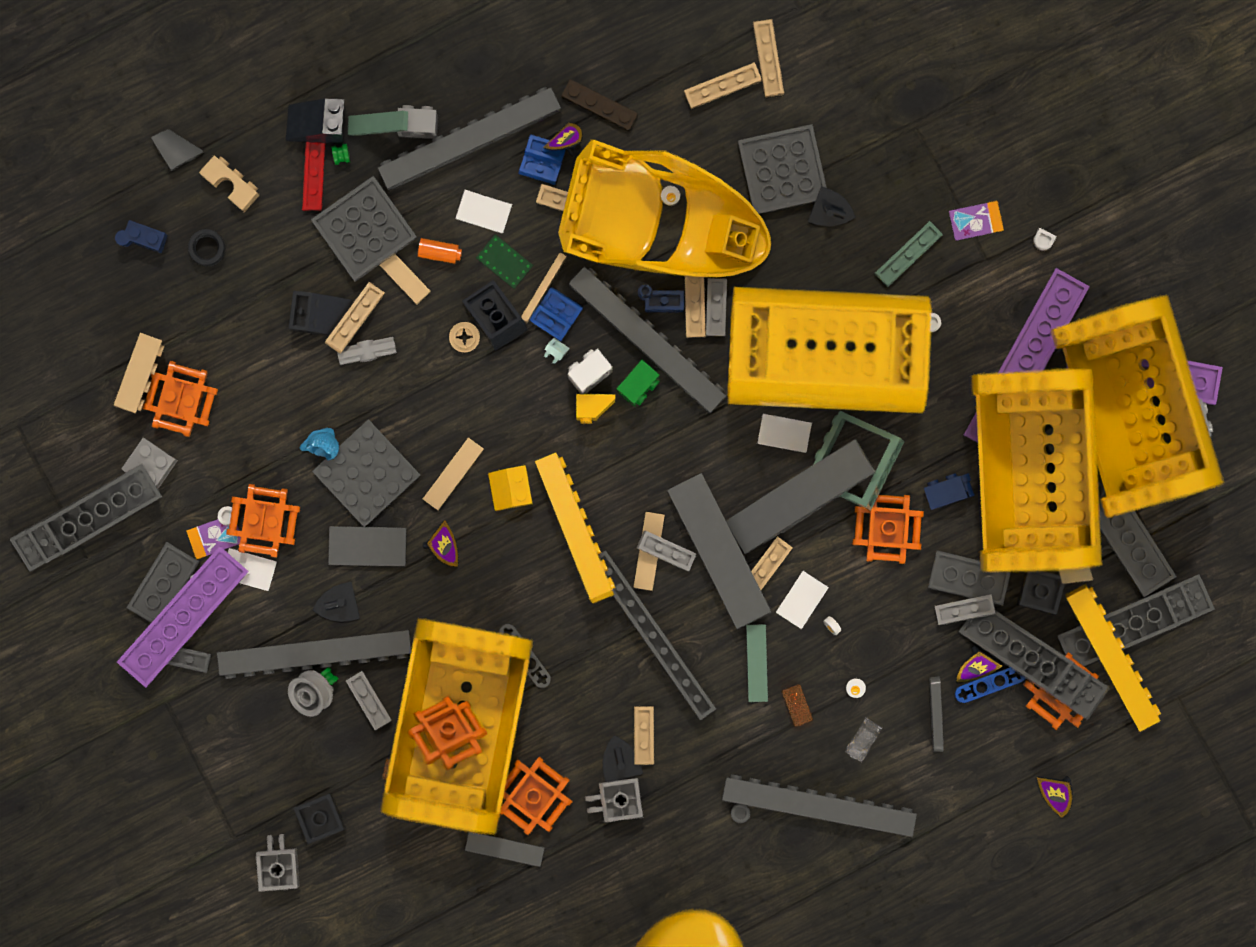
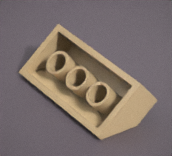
M143 333L139 334L114 407L135 414L137 410L141 411L145 401L141 399L144 392L148 393L151 384L148 381L150 374L154 375L158 365L154 362L157 356L161 357L164 346L161 345L162 340Z

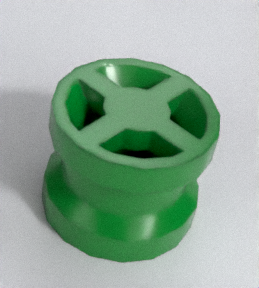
M343 144L341 147L331 146L335 165H339L340 162L350 163L347 144Z
M329 667L320 673L331 686L339 679L331 673Z

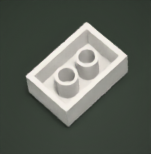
M598 349L596 351L590 350L583 356L584 360L580 364L575 362L568 368V379L581 394L589 392L612 373V366Z

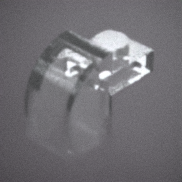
M865 718L847 745L845 752L852 758L862 762L877 739L882 727Z

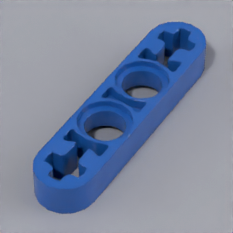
M1007 668L959 686L955 690V698L959 702L966 703L1020 683L1025 678L1021 675L1019 680L1017 677L1010 678L1012 683H1009L1005 672L1008 671V675H1011L1015 671ZM997 675H1002L1005 679V683L1002 686H997L994 683ZM979 682H984L987 685V690L984 693H979L976 690V685ZM972 685L976 696L973 697V693L966 695L967 699L965 700L963 697L959 698L958 694L961 693V689L964 691L971 690L969 686Z

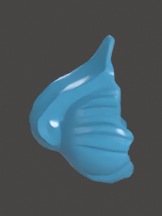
M324 428L313 431L300 445V450L309 451L317 456L326 457V460H331L337 456L339 444L335 438L334 430L332 428Z

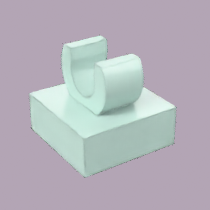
M553 338L544 349L547 351L544 357L547 358L549 354L553 355L555 359L552 363L555 364L566 355L570 348L556 338Z

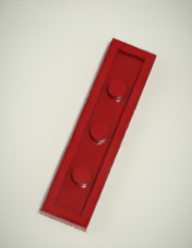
M306 142L303 211H322L325 143Z

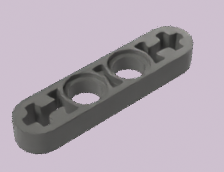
M505 624L500 628L499 634L503 635L505 633L504 628L508 630L512 628V636L522 638L513 625ZM531 650L530 658L535 659L536 667L528 669L527 674L536 686L540 688L547 687L550 684L551 677ZM539 666L542 668L539 671L542 676L547 675L546 684H538V676L536 674L534 676L531 675V672L536 671Z
M930 677L933 752H943L940 677Z

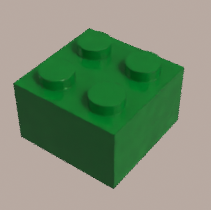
M641 360L618 386L617 393L633 407L636 404L640 406L647 398V391L649 389L653 391L659 384V374Z

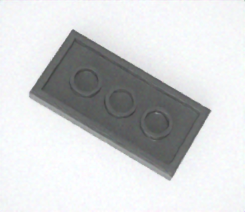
M329 526V565L406 566L407 528Z
M166 542L126 608L152 623L189 581L200 562Z
M937 550L928 588L968 598L992 594L994 604L1003 606L1011 571H981L979 560Z

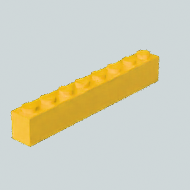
M553 453L535 461L592 603H596L614 595L612 589L615 588L611 577L607 578L605 571H608L607 565L604 560L601 561L598 554L601 553L597 542L593 543L591 538L594 536L593 530L590 525L587 526L585 523L587 516L584 509H580L578 506L580 498L577 491H572L571 485H573L570 474L566 475L564 468L567 466L563 457L559 458L557 453Z
M1084 584L1065 594L1139 731L1160 722L1158 715L1161 712L1156 704H1151L1149 699L1152 696L1147 687L1143 689L1140 684L1143 680L1138 670L1133 671L1131 665L1134 663L1129 654L1125 655L1122 648H1124L1120 637L1115 638L1113 632L1116 630L1111 621L1107 622L1103 615L1106 612L1102 604L1097 605L1094 600L1097 598V595L1093 588L1088 589L1087 585Z

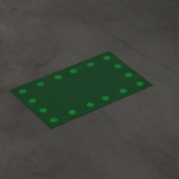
M497 235L493 236L476 257L513 289L533 267L529 261Z

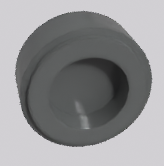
M736 804L731 809V817L737 823H744L750 817V810L746 805Z

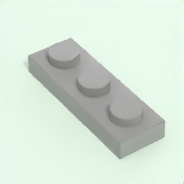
M708 278L706 336L725 337L727 279Z
M643 531L637 545V549L685 571H690L696 557V553L648 531Z
M992 594L935 606L939 626L996 614Z
M363 671L346 680L374 730L392 721Z

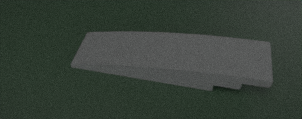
M853 440L749 505L726 522L744 554H748L761 544L767 543L780 533L789 530L876 472L857 440Z
M140 464L11 537L10 541L31 572L158 500L162 495L144 465Z
M702 473L668 489V494L736 629L771 613Z
M1200 574L1103 616L1107 622L1111 621L1116 631L1113 634L1115 638L1120 637L1124 645L1123 650L1213 611L1215 608ZM1082 625L1057 635L1065 654L1068 652L1072 654V658L1081 665L1086 666L1100 660Z
M996 610V614L969 619L959 630L960 634L1086 720L1089 719L1110 689L1073 661Z

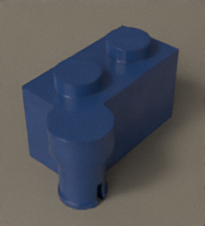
M131 220L128 221L125 231H118L115 235V241L120 246L128 247L133 243L161 254L168 235L164 232Z
M642 285L638 289V297L645 301V312H684V291H653L649 285Z
M955 473L946 476V481L939 483L937 479L928 482V487L924 488L931 510L975 496L970 483L971 477L969 473L958 477Z

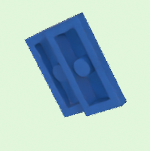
M530 135L519 174L555 185L566 149L558 151L546 150L543 147L550 140Z
M551 287L529 321L562 341L583 307Z

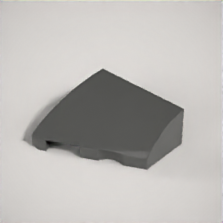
M169 129L151 137L171 171L204 153L202 149Z

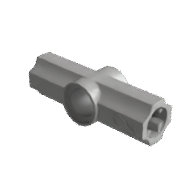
M393 337L375 341H361L356 343V345L346 346L341 354L337 352L340 365L358 361H372L377 359V357L397 353Z

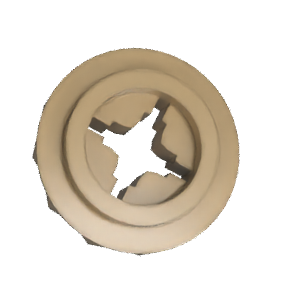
M460 322L451 329L449 340L455 350L466 353L476 348L480 340V334L473 324ZM463 329H465L468 336H473V338L467 339L466 345H464L462 339L456 338L463 335Z

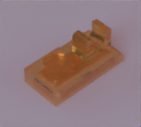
M800 684L782 690L794 726L813 721Z

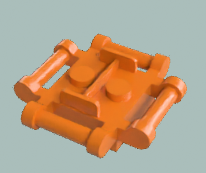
M170 361L166 375L156 372L154 375L151 374V384L142 409L156 413L152 423L153 428L158 429L160 427L183 433L184 436L190 437L194 423L204 426L209 425L208 418L218 389L204 386L208 373L207 370L202 369L199 371ZM174 372L199 378L198 384L174 378ZM159 380L165 382L158 407L152 404ZM206 392L207 396L201 418H197L203 393ZM162 415L187 421V424L182 426L161 420Z
M249 484L247 499L232 497L231 502L233 505L230 525L226 535L241 537L239 552L245 553V551L268 554L271 557L277 558L280 543L295 544V539L293 538L297 513L300 512V507L286 505L288 489L275 490L255 487V484ZM254 494L280 498V502L278 504L254 500ZM240 504L246 505L242 531L237 530ZM285 511H290L285 538L282 537ZM247 538L273 542V546L266 547L247 544Z
M878 495L871 511L855 506L856 526L855 539H853L852 545L867 546L866 561L884 560L905 564L906 549L921 550V518L924 517V511L909 510L910 495H904L903 497ZM877 502L903 504V509L877 507ZM864 513H870L868 540L862 539ZM909 516L914 517L912 543H907ZM874 546L900 548V553L873 552Z
M1069 652L1066 654L1065 657H1067L1076 665L1090 673L1094 678L1097 679L1099 677L1095 672L1093 674L1083 665L1077 662L1074 658H1072V654H1070ZM1025 681L1023 685L1035 694L1026 707L1033 709L1053 725L1052 728L1057 730L1065 719L1077 728L1082 724V716L1076 714L1073 717L1070 715L1072 711L1070 708L1042 689H1037L1032 682ZM1038 699L1057 712L1060 717L1058 719L1037 704Z
M447 696L441 702L421 712L417 711L414 713L415 720L419 725L410 729L408 735L416 742L425 757L424 761L427 765L441 758L446 770L453 768L454 764L474 754L482 753L476 739L485 737L487 731L479 724L470 709L471 706L468 701L456 705ZM462 713H464L465 716L467 717V719L469 720L470 724L472 725L473 729L475 730L474 732H473L472 729L470 728L469 724L467 723V721H466V719L464 718V716L462 715ZM425 732L426 738L429 741L432 748L434 749V752H430L422 737L420 736V733ZM470 744L471 748L451 758L448 757L447 754Z
M538 757L531 768L517 760L514 763L515 767L506 779L503 795L506 801L501 806L500 815L504 814L521 827L527 835H529L536 824L550 832L553 828L552 825L567 805L570 806L573 802L561 793L570 779L566 776L562 777L543 762L541 757ZM537 768L559 783L558 787H553L536 774ZM522 770L526 773L509 795L506 790ZM558 797L562 801L545 822L541 819ZM512 804L532 820L530 824L508 808L509 805Z

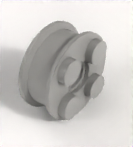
M305 671L298 678L290 682L288 696L298 712L312 717L318 715L322 709L327 708L331 704L333 688L321 674L316 671Z

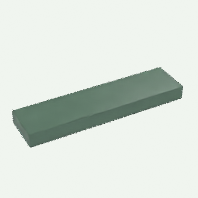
M408 111L349 116L348 135L357 136L407 131Z
M929 221L874 274L888 288L943 234Z
M746 625L748 702H768L766 625Z

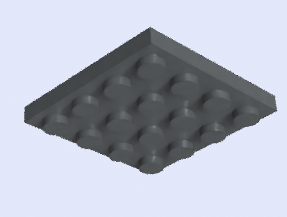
M812 124L738 140L751 204L758 214L814 203L821 186L827 188Z
M374 176L311 219L355 282L417 239V236Z
M369 419L339 446L338 454L334 459H325L312 471L363 527L372 522L421 476Z

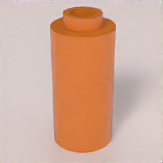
M423 238L420 240L418 257L456 264V261L461 259L462 249H459V245Z

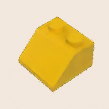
M577 394V420H580L581 424H592V420H597L615 402V395Z
M526 465L488 473L495 511L533 504Z

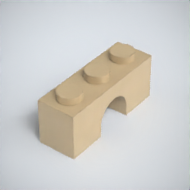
M213 156L199 173L215 188L224 180L233 182L234 190L228 198L245 212L258 198L259 194L256 192L258 188L250 181L248 183L242 180L244 176L236 169L233 171L227 167L229 163L222 157L218 159L216 156Z

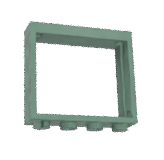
M839 411L838 415H835L832 420L833 426L830 432H827L824 436L822 448L815 455L816 460L814 464L829 456L845 421L890 440L863 498L861 499L848 492L839 496L871 511L904 441L900 437Z

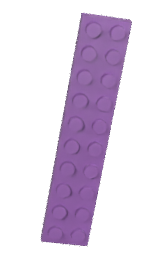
M1056 268L997 374L1043 371L1055 350L1050 330L1070 323L1090 286ZM976 411L964 436L978 443Z

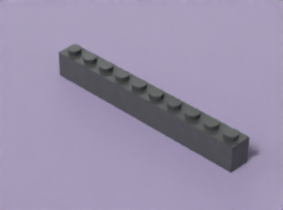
M541 88L532 97L529 95L519 99V103L514 105L509 103L503 106L502 110L497 113L495 111L484 115L485 118L480 121L475 119L468 122L465 128L460 129L458 127L451 130L450 135L445 137L440 135L434 138L433 142L428 145L425 143L415 147V151L411 153L406 151L399 154L396 160L391 161L389 159L382 162L378 170L388 191L561 112V107L552 88Z
M583 267L571 280L569 286L710 414L726 397L724 394L725 390L719 384L714 385L709 381L711 377L706 372H699L695 368L697 364L690 358L686 360L681 355L683 352L676 345L672 347L667 342L669 339L662 332L658 334L654 331L653 328L655 326L649 320L643 321L639 317L640 312L633 306L629 308L625 304L626 300L619 293L615 295L611 291L612 287L606 281L601 282L596 278L598 274L593 269Z
M606 550L599 554L600 560H604L607 565L608 571H605L607 578L611 577L615 588L612 589L614 592L613 596L700 720L716 710L715 706Z
M410 630L217 652L219 676L224 675L225 679L236 678V674L244 673V677L255 676L257 671H263V675L275 673L274 669L290 672L294 671L293 667L300 666L301 670L313 669V665L320 664V668L332 667V663L339 662L340 666L350 665L352 660H359V663L370 662V658H378V661L389 660V656L397 655V659L409 658L408 654L412 652Z
M731 774L730 778L726 777L722 801L913 837L917 814L912 813L913 809L901 807V810L893 809L894 805L884 803L880 807L875 806V802L863 800V803L855 802L856 798L844 796V799L836 798L837 794L827 792L825 796L817 795L818 791L806 789V792L798 791L799 787L790 785L786 789L781 788L780 783L769 782L768 785L760 784L761 780L754 778L744 781L742 776Z

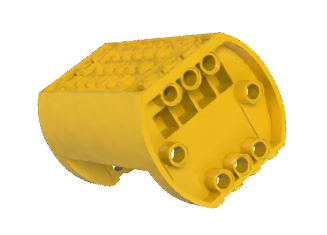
M734 287L730 327L728 404L923 413L927 398L931 326L929 296ZM788 339L796 340L797 347L795 349L787 348L786 341ZM810 339L817 343V347L814 350L806 348V342ZM832 340L836 343L834 351L826 349L825 343ZM852 341L855 343L856 350L854 352H848L845 349L847 342ZM871 342L875 345L876 349L873 353L866 352V343Z
M1168 296L1123 306L1050 330L1055 349H1063L1069 370L1092 369L1097 466L1106 493V497L1100 500L1106 517L1179 498L1224 483ZM1143 359H1146L1149 363L1147 370L1142 367ZM1149 377L1154 380L1153 388H1150L1147 384ZM1154 396L1159 398V406L1153 404ZM1160 414L1165 417L1164 425L1158 421ZM1165 433H1168L1170 435V443H1166L1164 441Z
M1092 369L971 375L972 395H976L983 531V550H980L981 571L1057 570L1102 565ZM1048 424L1053 427L1051 435H1047L1045 432V427ZM1049 443L1054 446V452L1051 455L1046 452V446ZM1049 463H1053L1055 466V471L1052 474L1047 471ZM1050 482H1053L1056 485V490L1054 493H1051L1048 490V484ZM1051 501L1057 504L1055 512L1049 510L1048 506Z
M418 619L383 796L382 813L468 831L496 833L533 644L532 640ZM468 681L472 685V690L465 693L462 691L461 685L463 682ZM447 696L456 705L462 700L468 701L471 706L470 709L479 724L487 731L485 737L476 739L482 753L474 754L458 762L454 769L446 770L441 758L427 765L424 761L425 757L416 742L408 735L410 729L419 725L415 720L414 713L417 711L421 712L441 702ZM462 713V715H463L464 718L466 719L467 723L469 724L470 728H471L472 731L474 732L475 730L473 729V727H472V725L470 724L469 720L467 719V717L465 716V714ZM425 732L420 733V736L422 737L430 752H434V749L432 748V746L426 738ZM467 744L447 755L449 758L471 748V746Z

